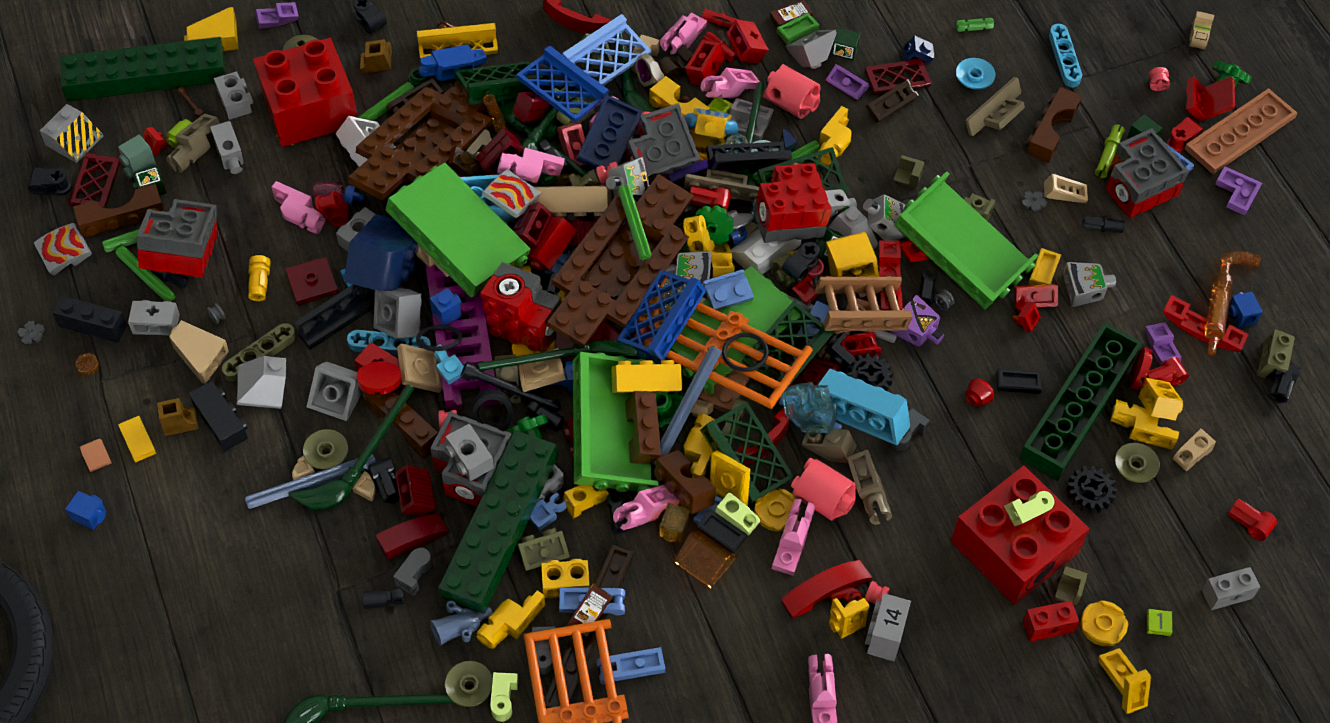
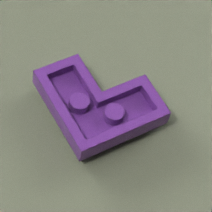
M1224 166L1215 185L1233 193L1226 206L1227 208L1246 215L1262 183Z

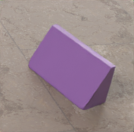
M835 64L825 80L856 100L870 87L867 82Z

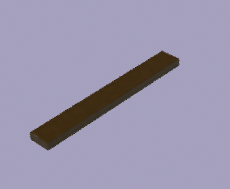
M612 544L595 585L600 588H620L634 552ZM602 613L598 621L607 619L609 613ZM595 631L590 632L588 636L581 633L586 663H588L597 642ZM572 638L562 658L569 703L580 681ZM555 677L544 700L546 709L560 706Z

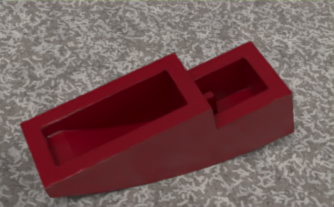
M437 513L403 522L375 536L378 546L389 561L406 551L410 554L413 550L422 548L448 534L449 530Z

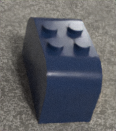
M375 214L349 242L344 282L379 291L398 289L404 281L408 280L410 273L415 271L416 261H414V258L418 252V243L395 219Z

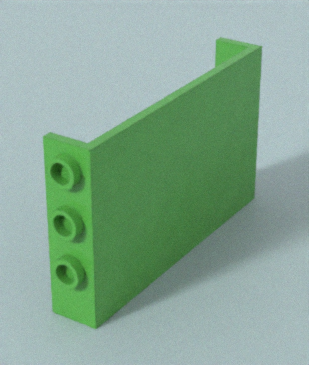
M446 163L438 167L434 166L423 177L418 176L408 186H402L396 194L388 199L385 210L471 298L483 290L502 262L514 267H522L529 259L528 255L531 249Z
M946 171L941 177L937 175L930 182L931 186L928 189L924 187L918 193L917 200L911 199L905 205V211L900 214L894 225L986 310L998 297L1003 299L1010 292L1008 287L1011 284L1016 286L1023 279L1021 274L1024 271L1028 274L1036 266L1033 262L1038 255L1035 253L1030 259L1024 256L945 183L949 176V173Z
M750 266L744 271V275L754 295L753 300L718 311L726 315L730 311L743 314L744 317L749 319L747 325L766 333L792 301L786 293L777 289L770 279L765 278L753 266ZM708 299L702 302L703 304L711 307ZM793 308L790 311V319L801 320L800 313ZM694 310L690 317L714 330H717L722 323L697 310ZM686 325L680 333L704 346L711 338ZM787 325L777 326L778 335L788 329ZM750 337L736 339L752 348L758 342ZM676 341L670 349L691 361H694L699 354ZM730 347L727 351V357L743 364L742 360L746 354ZM721 363L714 369V372L724 377L734 371V369ZM681 365L683 375L693 380L696 372ZM708 379L702 392L706 391L711 397L714 395V385L717 383Z
M580 352L573 360L574 484L595 486L599 490L612 488L618 492L637 491V493L657 487L658 481L651 480V464L630 463L629 441L634 434V422H627L625 401L632 393H612V366L618 365V361H631V365H639V361L647 360L628 359L625 356H607L605 353Z

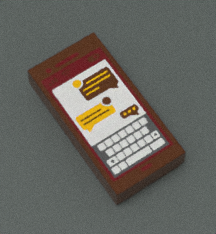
M801 0L771 11L770 17L775 25L780 27L806 13L813 16V12L805 0Z
M592 584L567 624L571 626L598 621L613 596L597 585ZM586 632V633H582V634H584L585 636H588V634H589L590 632Z

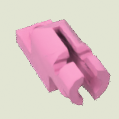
M690 13L688 17L682 15L661 38L660 45L662 49L666 52L672 46L673 49L670 51V54H675L682 44L688 49L706 28L707 20L693 13Z
M725 68L720 76L704 78L700 88L702 91H706L707 94L705 96L710 98L736 99L744 89H755L756 84L760 81L750 70Z
M528 148L524 149L522 157L502 153L497 174L500 175L508 169L522 180L537 183L541 172L559 176L565 158Z
M276 181L272 186L274 199L282 204L280 207L282 217L298 225L300 228L308 226L307 231L317 235L322 230L326 219L314 209L311 196Z
M665 485L639 491L633 501L624 503L615 510L613 519L616 523L626 518L628 520L627 523L622 524L620 528L623 530L631 529L656 520L664 509L675 507L680 501L668 491Z
M795 499L793 501L772 565L773 570L794 576L815 511L814 504L808 502L805 516L799 522L797 517L802 499Z
M817 654L808 657L812 723H837V700L832 656L830 654L824 655L825 660L822 662L823 676H821V673H817Z

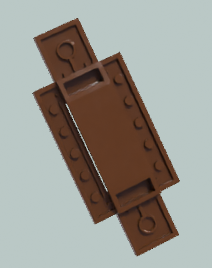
M458 81L444 94L428 87L423 88L356 146L355 153L368 160L348 176V183L384 200L402 183L407 185L418 176L423 177L434 166L438 167L443 163L448 165L452 147L458 146L465 151L485 129L487 130L492 126L493 119L480 113L491 102L469 105L467 95ZM431 111L430 117L394 149L390 147Z
M658 174L638 202L635 201L651 251L650 259L641 260L618 193L552 279L551 284L568 295L547 321L546 326L581 348L586 346L606 319L625 328L660 270L667 271L677 257V254L680 253L687 243L689 236L685 235L684 230L674 224L690 204L694 195ZM624 223V226L621 228V230L618 232V234L615 236V238L612 240V242L609 244V246L606 248V250L603 252V254L600 256V258L597 260V262L594 264V266L591 268V270L588 272V274L585 276V278H584L583 280H581V279L583 278V276L586 274V272L589 270V268L592 266V264L595 262V260L598 258V256L601 254V252L604 250V248L607 246V244L610 242V240L613 238V236L616 234V232L619 230V228L622 226V224Z

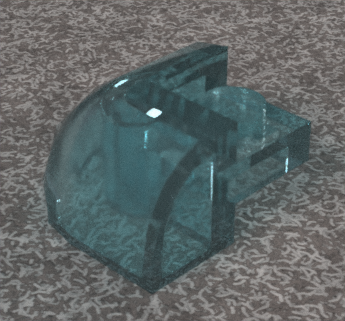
M813 382L786 388L782 394V400L787 419H791L801 429V432L829 433L835 424L837 409L836 403H831L828 385H813Z

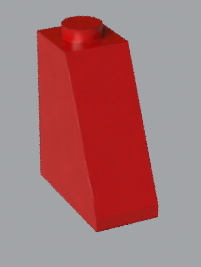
M551 217L537 248H533L529 252L528 260L531 262L530 265L538 271L551 270L577 230L563 217Z

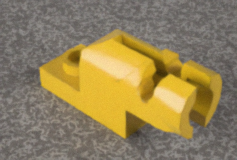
M841 106L822 129L819 151L833 147L838 158L850 144L851 130L846 127L849 121L847 118V108ZM829 153L822 155L819 161L827 167L831 163Z
M1115 401L1110 422L1117 423L1126 428L1131 427L1129 439L1173 450L1178 440V431L1168 427L1157 426L1159 417L1151 416L1146 408L1133 404L1132 408H1129L1127 402Z
M699 414L694 423L695 426L690 430L683 445L684 456L690 462H693L690 470L692 478L706 475L713 453L700 431L707 423L715 420L706 414Z
M536 591L533 596L530 595L526 598L522 607L510 599L505 600L488 617L489 625L483 624L477 631V639L490 649H494L508 634L517 640L545 606V595Z

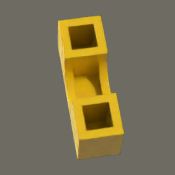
M667 76L650 88L649 102L655 108L662 109L679 103L681 113L684 116L687 113H693L694 108L710 110L708 106L697 98L687 103L678 102L680 99V86Z

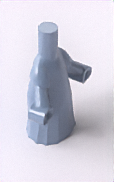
M448 601L446 604L447 611L449 613L456 612L457 614L430 620V627L440 646L458 636H461L464 642H469L472 633L478 630L480 621L487 619L493 612L491 608H487L485 614L481 612L476 613L468 608L459 607L454 601Z

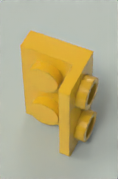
M838 598L833 599L829 625L833 632H837L841 638H844L865 627L869 604L863 598L859 601L853 600L849 602L844 608Z

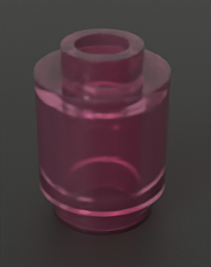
M318 180L317 184L313 185L312 194L313 197L319 195L323 197L331 194L332 191H337L343 198L344 185L333 181Z

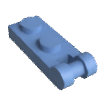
M560 588L559 613H574L589 588ZM601 588L611 594L614 603L607 605L603 613H611L613 615L625 614V605L623 604L625 590L621 588Z
M661 647L610 656L611 666L616 665L617 671H612L614 681L665 673ZM598 658L596 664L601 673L599 675L600 684L605 685L601 660Z

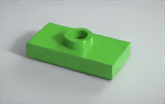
M806 13L778 27L776 33L788 45L819 30V24L809 13Z

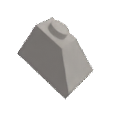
M817 30L786 45V49L802 67L818 68L821 66V62L828 59L837 34L836 30Z
M854 205L837 215L828 227L841 232L844 236L865 231L872 248L874 249L878 246L875 235L868 225L867 218Z
M263 356L238 365L237 405L281 409L286 379V358Z

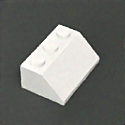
M348 116L336 132V135L341 145L350 153L351 159L360 167L368 159L355 153L356 146L380 125L376 121Z
M758 228L730 250L732 258L745 270L753 266L763 275L771 269L773 259L787 255L789 251L795 250L801 245V240L793 239L791 241L764 243Z

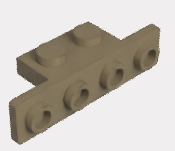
M1013 77L966 119L970 136H974L984 126L1001 130L1025 108L1023 101L1016 100L1021 94L1020 83L1017 77Z
M707 169L706 177L686 174L683 187L686 190H691L692 186L709 190L725 188L731 192V199H740L752 203L756 202L759 190L757 186L747 185L748 176L710 169Z

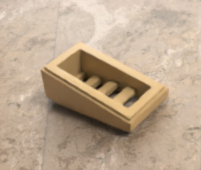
M1051 174L1044 181V197L1087 203V185Z

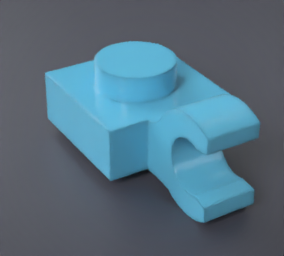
M445 350L434 351V356L439 362L436 365V369L446 383L450 385L460 379L464 366L456 355L448 357Z

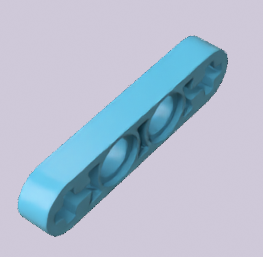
M1054 24L1050 29L1049 39L1062 80L1068 87H1077L1081 82L1082 72L1068 29L1062 24ZM1058 46H1066L1068 50H1061ZM1063 61H1071L1072 65H1066Z
M354 330L347 336L348 346L355 352H362L368 346L366 345L368 343L367 339H369V343L382 339L385 342L382 346L378 347L395 356H398V351L394 345L398 341H403L409 346L412 343L413 345L411 346L420 347L416 342V336L397 339L384 332ZM421 336V342L431 346L430 340L427 337ZM357 338L361 339L358 341V343H354V341H356Z

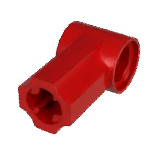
M696 186L691 187L690 193L694 196L690 204L700 207L709 206L710 208L717 205L728 211L731 199V192L725 188L709 190Z
M1173 357L1165 361L1160 367L1150 370L1145 378L1170 382V384L1176 386L1186 381L1189 374L1179 359Z
M1241 499L1235 502L1227 514L1248 528V533L1259 541L1266 540L1277 525V519L1267 511L1259 512Z

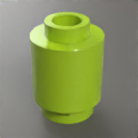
M187 119L179 121L166 134L167 143L172 148H176L179 145L175 136L192 122Z

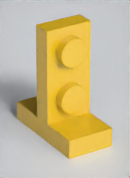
M1120 648L1099 655V663L1123 695L1122 709L1125 713L1129 714L1147 707L1151 675L1145 669L1137 672Z

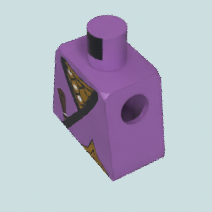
M916 295L903 308V310H911L913 317L907 330L889 332L916 346H921L927 339L937 345L944 337V334L937 330L940 317Z

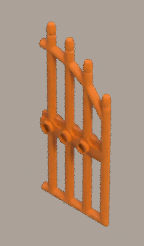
M664 278L660 288L669 285L670 281ZM667 291L662 296L671 297L673 296V291ZM659 296L650 300L649 306L659 302ZM699 302L695 310L722 323L717 330H714L689 318L686 326L711 338L704 346L679 334L676 342L698 352V356L694 361H691L670 350L665 358L674 360V362L697 372L710 346H714L722 351L724 343L733 335L741 332L755 334L761 337L765 343L797 358L792 366H789L768 356L765 364L786 373L780 382L756 370L740 372L775 389L769 398L714 372L719 363L729 367L722 357V352L708 379L772 409L813 349L806 345L803 350H799L747 325L749 319L744 317L743 314L730 311L726 315ZM665 306L666 311L671 310L670 308ZM661 307L651 311L652 317L662 313ZM641 315L638 319V323L643 322L648 318L643 317ZM660 321L654 323L655 329L661 327ZM736 339L727 348L728 351L732 347L759 361L764 356V353ZM645 340L644 346L648 347L651 341ZM728 357L732 364L739 367H747Z
M610 619L523 634L538 723H622V720L629 719L625 696H617L604 630L611 628ZM592 631L596 633L607 698L593 700L581 633ZM572 635L584 699V702L574 704L569 703L558 637ZM548 639L560 706L546 709L534 642Z

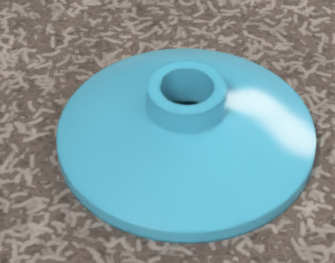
M968 58L957 66L956 77L965 87L977 90L984 89L994 82L995 70L989 62L983 59Z

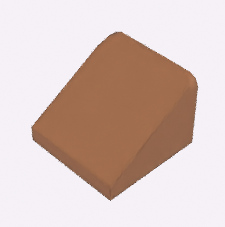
M101 439L80 446L81 453L90 472L112 463Z

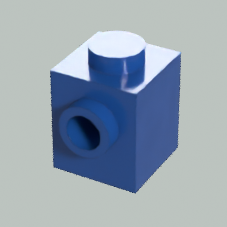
M449 288L430 297L431 311L441 325H448L462 317L460 308L462 302L456 293L453 294Z
M1253 292L1235 294L1232 296L1227 307L1228 314L1233 318L1237 328L1256 324L1263 313Z
M80 491L76 493L65 509L71 520L93 530L104 520L106 515L103 501L98 496L93 494L89 496Z

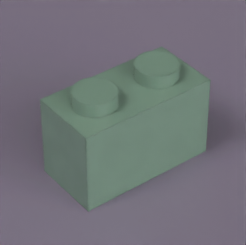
M140 134L118 146L121 154L119 159L125 166L123 171L129 179L133 178L136 181L133 173L157 166L151 147Z

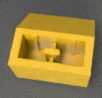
M865 231L826 242L831 277H879L877 258Z

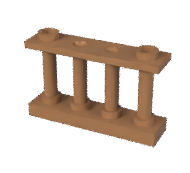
M891 276L820 277L815 288V294H826L830 309L823 323L824 330H907L913 318L911 310H900L895 294L902 278ZM886 291L891 311H881L879 309L875 294ZM835 294H846L850 311H840L838 309ZM855 294L867 295L871 311L859 310Z

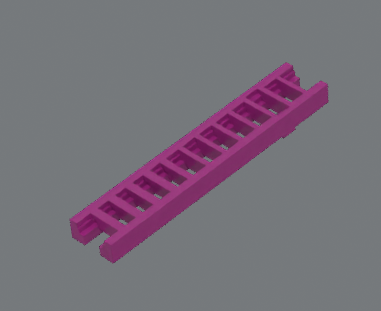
M454 170V172H455L459 177H463L462 175H460L458 172H456V171ZM425 264L430 297L449 288L460 299L466 298V302L460 305L461 316H468L469 319L456 320L448 324V326L457 328L462 334L471 333L472 337L462 338L456 347L445 350L448 357L457 353L474 351V355L457 357L463 366L467 361L475 364L476 367L479 362L492 361L485 312L482 304L483 300L480 293L471 298L459 285L445 287L444 283L455 281L450 276L446 277L435 264L431 267ZM433 315L434 325H441V323ZM435 330L437 346L454 343L457 339H452V336L457 334L450 330ZM494 369L481 371L495 377ZM441 376L446 412L455 409L463 410L460 390L480 388V393L484 390H497V387L477 379H470L468 381L460 378L448 385ZM487 400L482 403V407L498 405L499 403L498 400Z

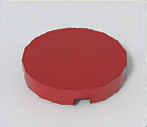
M1143 347L1136 356L1129 376V388L1138 390L1142 387L1141 378H1145L1148 375L1152 363L1151 349Z
M371 362L359 369L357 373L358 387L368 394L375 395V392H381V394L390 393L400 386L401 371L395 364L390 362Z

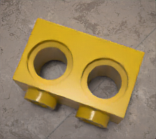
M1150 378L1144 379L1138 397L1149 414L1154 417L1176 421L1178 413L1182 411L1183 400L1170 382Z
M572 559L566 562L551 560L547 563H541L543 595H545V598L560 597V588H590L588 560ZM575 574L582 575V577L578 579H575L572 576ZM551 576H558V577H559L557 580H550V579H549V577H551Z

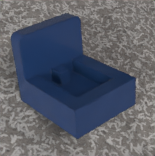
M914 36L903 46L904 61H908L915 56L930 63L934 59L933 44Z

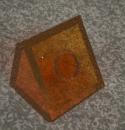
M698 530L689 534L675 559V563L712 588L739 554L737 552L732 554Z

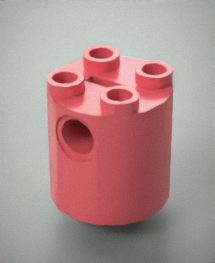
M784 64L776 72L772 71L767 78L769 84L763 93L764 99L800 119L808 115L810 111L814 112L820 103V84Z
M809 458L804 465L805 471L801 477L796 476L791 484L793 497L802 499L801 502L808 505V502L813 503L815 511L831 521L847 514L856 500L855 483L818 459Z

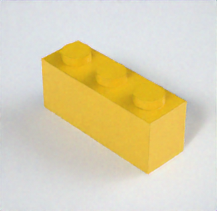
M650 360L639 361V365H631V361H618V365L611 367L612 393L682 391L681 364H674V360H663L661 364H653V361Z

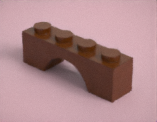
M1062 87L1059 88L1057 94H1052L1049 101L1050 107H1045L1041 116L1043 118L1042 121L1038 120L1035 125V134H1030L1026 145L1029 146L1028 155L1048 163L1050 162L1060 140V136L1053 130L1052 125L1062 121L1071 122L1079 108L1082 95Z
M156 184L135 189L132 199L119 208H103L96 204L95 201L73 206L83 238L142 222L147 209L164 211Z
M362 391L365 406L378 418H385L399 397L393 391L387 394L375 392V395ZM405 403L392 423L402 433L408 445L425 459L431 454V446L438 432Z

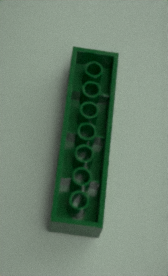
M221 37L63 55L60 56L61 88L66 101L69 102L215 84L214 78L226 75L225 51Z
M1104 322L1025 443L1019 460L1059 481L1133 364L1143 342Z
M514 430L438 589L443 599L454 601L456 604L483 614L486 613L559 457L556 444Z

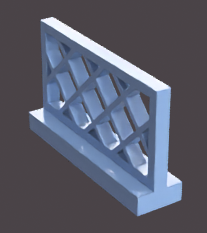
M621 14L563 52L562 55L574 64L577 62L586 63V70L583 71L590 76L599 77V83L604 86L635 65L640 55L645 53L651 54V50L626 24L627 19ZM625 31L630 36V41L619 39V34ZM607 42L615 43V50L604 49V44ZM618 44L629 45V52L618 51ZM632 46L640 47L644 52L641 54L632 53ZM592 52L601 53L600 60L589 59V56ZM604 54L615 55L614 62L603 61ZM617 56L628 57V62L626 64L617 63ZM589 64L600 65V71H588ZM603 66L614 67L613 73H602Z

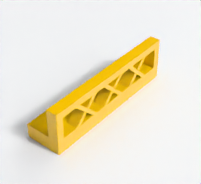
M495 23L417 31L420 59L431 55L424 54L423 49H433L436 51L446 47L472 45L473 48L471 50L483 49L486 55L498 54ZM493 42V47L491 48L482 46L484 43Z

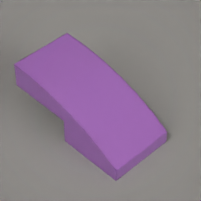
M295 2L276 3L275 9H256L255 13L259 29L277 27L299 19Z
M1166 322L1145 326L1150 347L1159 366L1173 357H1177L1181 362L1182 357L1173 344L1174 335Z

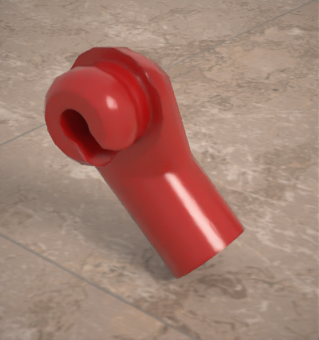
M849 586L829 596V599L832 602L833 599L838 598V600L843 599L849 603L853 600L859 601L863 599V596L858 590Z

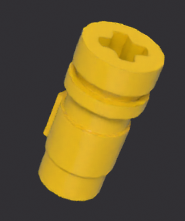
M256 255L249 259L248 297L253 301H263L266 298L267 276L270 274L271 265L270 259L266 256Z

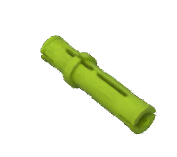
M1113 125L1109 137L1105 140V148L1095 170L1097 177L1100 171L1102 172L1099 178H1106L1121 137L1125 131L1121 126L1118 132L1120 125Z

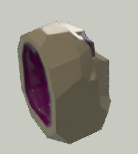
M645 53L637 58L635 69L643 87L657 84L664 78L659 64L651 55Z

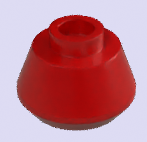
M972 379L965 392L966 400L970 405L981 407L994 400V391L985 380Z

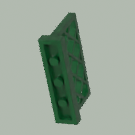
M529 61L454 71V77L466 93L469 105L517 99L518 93L532 91L516 79L515 76L521 69L531 64ZM527 74L525 76L528 79H536L535 74ZM539 75V80L546 79L544 75ZM539 85V88L545 90V85Z
M833 147L757 170L760 183H769L765 179L764 172L771 171L773 173L775 166L795 165L794 163L797 162L802 164L804 160H809L815 163L816 167L818 165L826 170L823 179H821L822 187L823 185L827 187L824 188L825 191L841 189L845 194L850 193L848 185L845 186ZM829 153L831 158L829 167L819 162L822 155ZM829 173L837 177L838 184L832 186L825 182Z
M795 300L766 332V334L778 340L789 339L790 345L793 347V339H804L805 346L808 345L813 349L788 387L835 332L825 331L823 324ZM793 308L800 313L801 320L790 319V311ZM806 324H813L818 328L817 334H807ZM787 325L788 335H778L777 326ZM791 325H802L803 334L793 335ZM758 341L753 348L757 350L761 346V350L758 351L764 353L763 346ZM777 348L776 350H768V354H776L779 361H781V354H788ZM748 355L742 360L747 367L756 365L749 359L750 356ZM791 355L792 363L787 365L792 366L794 361L797 359L796 357ZM764 363L756 371L770 377L768 369L775 368ZM779 371V378L776 381L780 382L786 373Z
M748 402L707 423L700 429L713 452L718 450L743 464L744 459L755 462L754 470L750 472L752 480L750 478L748 505L794 478ZM743 409L749 416L748 424L736 421L738 412ZM722 421L731 423L730 434L722 432L717 424ZM735 425L746 428L745 438L733 435ZM750 429L758 431L760 434L759 443L748 440ZM732 440L743 442L741 453L733 451L731 448ZM747 444L758 447L756 457L745 455ZM762 448L770 450L772 453L771 462L760 459ZM759 463L770 466L768 477L757 474ZM774 467L781 469L786 477L782 480L772 478ZM756 478L767 481L765 490L760 493L755 486Z

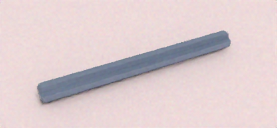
M714 346L709 347L660 441L661 455L659 457L669 454L721 355L722 351Z
M373 454L361 471L369 469L368 464L376 462ZM357 459L245 497L247 507L252 509L287 497L290 492L308 490L340 479L350 466H354Z

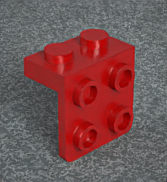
M1195 77L1187 79V88L1185 90L1187 103L1185 107L1187 112L1192 114L1198 122L1232 110L1235 107V80L1232 77L1225 78L1206 87H1203Z

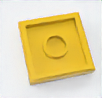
M716 450L711 455L710 482L716 487V495L724 499L730 492L748 506L750 468Z

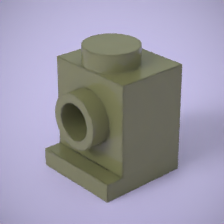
M973 193L970 198L965 197L964 199L988 221L996 200L991 199L990 201Z
M791 253L773 259L771 262V274H775L778 283H782L785 289H792L798 284V282L781 270L782 265L791 256Z

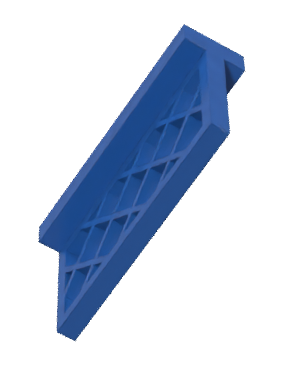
M551 46L544 49V54L516 74V79L574 123L578 122L597 106H601L605 95L609 93L606 87ZM543 63L550 69H539L538 66ZM527 74H535L536 79H528L525 76ZM539 75H550V80H539ZM553 75H559L564 80H553ZM539 85L551 86V91L542 90L539 88ZM554 86H565V91H554ZM568 86L575 87L579 92L568 91ZM554 96L565 97L566 102H558L554 99ZM568 97H580V102H569ZM583 98H590L593 102L583 103ZM569 108H580V112L575 115Z
M660 270L641 300L640 306L619 335L617 341L633 345L636 350L650 354L658 361H663L705 294V288L696 278L691 277L687 279ZM664 278L670 280L671 284L660 288ZM686 285L684 290L677 294L676 288ZM672 290L673 296L663 300L662 294ZM659 296V302L649 306L651 298ZM675 301L672 309L666 311L665 305ZM661 307L662 313L652 317L651 311ZM647 313L649 319L638 323L639 317ZM664 319L661 327L655 329L654 323ZM650 325L651 331L641 335L640 329ZM634 331L637 332L636 338H633L631 340L626 339L629 333H632ZM653 337L649 346H644L643 341Z

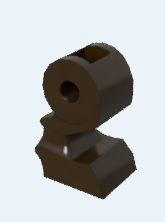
M684 44L677 50V59L674 60L667 56L658 63L664 77L667 76L669 79L674 80L678 74L682 76L686 72L685 67L693 54Z

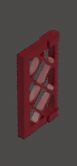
M922 59L865 67L873 95L892 90L898 86L895 85L897 80L906 81L907 78L901 76L904 71L913 75L910 79L912 88L931 86V80ZM916 66H917L918 70L915 71V70L911 69L910 67H916ZM902 69L898 74H896V73L890 71V70ZM877 72H883V73L880 75V77H878V76H876V75L873 74V73H877ZM885 74H888L895 79L890 83L882 78ZM916 77L922 79V81L913 82ZM878 83H882L886 86L878 87Z
M86 153L68 204L73 207L93 201V198L102 194L100 202L95 201V203L106 208L121 162L120 159ZM89 162L97 163V165L87 169ZM107 164L112 165L108 172L103 167ZM100 168L104 174L94 179L90 173ZM88 175L92 181L82 185L84 176ZM107 178L105 187L101 188L98 182ZM95 184L99 190L88 195L85 189ZM81 191L86 196L83 199H77L78 194Z

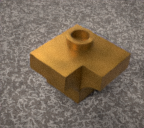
M385 39L366 42L365 53L361 54L360 61L362 74L391 70L392 46L390 42H386Z
M180 398L157 403L159 420L165 436L199 429L195 408L183 406Z

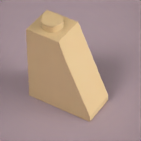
M182 320L177 327L172 329L169 336L175 351L203 384L208 382L229 353L226 340Z

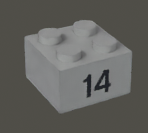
M883 593L882 600L876 601L865 644L869 645L867 654L895 661L911 603L910 600Z

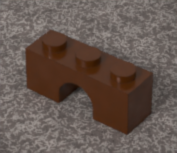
M634 391L625 401L627 422H634V434L629 441L630 463L652 464L661 455L656 393Z
M679 450L656 458L654 469L656 479L665 485L683 507H686L694 514L715 505L716 487L704 475L690 478L691 462Z

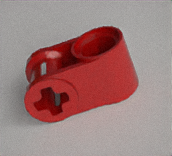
M1187 117L1172 129L1171 138L1168 139L1166 144L1180 153L1184 150L1186 144L1202 134L1204 129Z
M332 191L331 194L323 197L321 195L315 197V205L318 212L331 225L341 227L348 223L349 204L337 191Z
M874 331L848 335L841 342V346L854 356L855 360L858 359V355L866 358V354L869 353L870 357L874 358L876 354L880 356L882 353L881 347L877 345L876 333Z

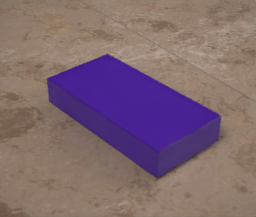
M706 159L668 175L671 182L677 183V181L685 180L686 174H702L707 172V169H710L709 163Z

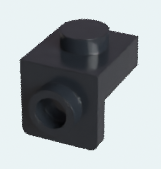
M845 332L833 334L827 341L829 345L825 349L832 357L831 360L835 364H839L840 367L849 366L856 359L840 345L847 336Z

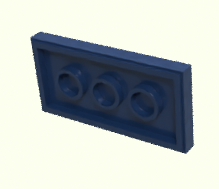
M606 94L576 161L593 169L602 165L607 167L611 162L615 161L619 165L627 148L628 141L631 139L643 111Z

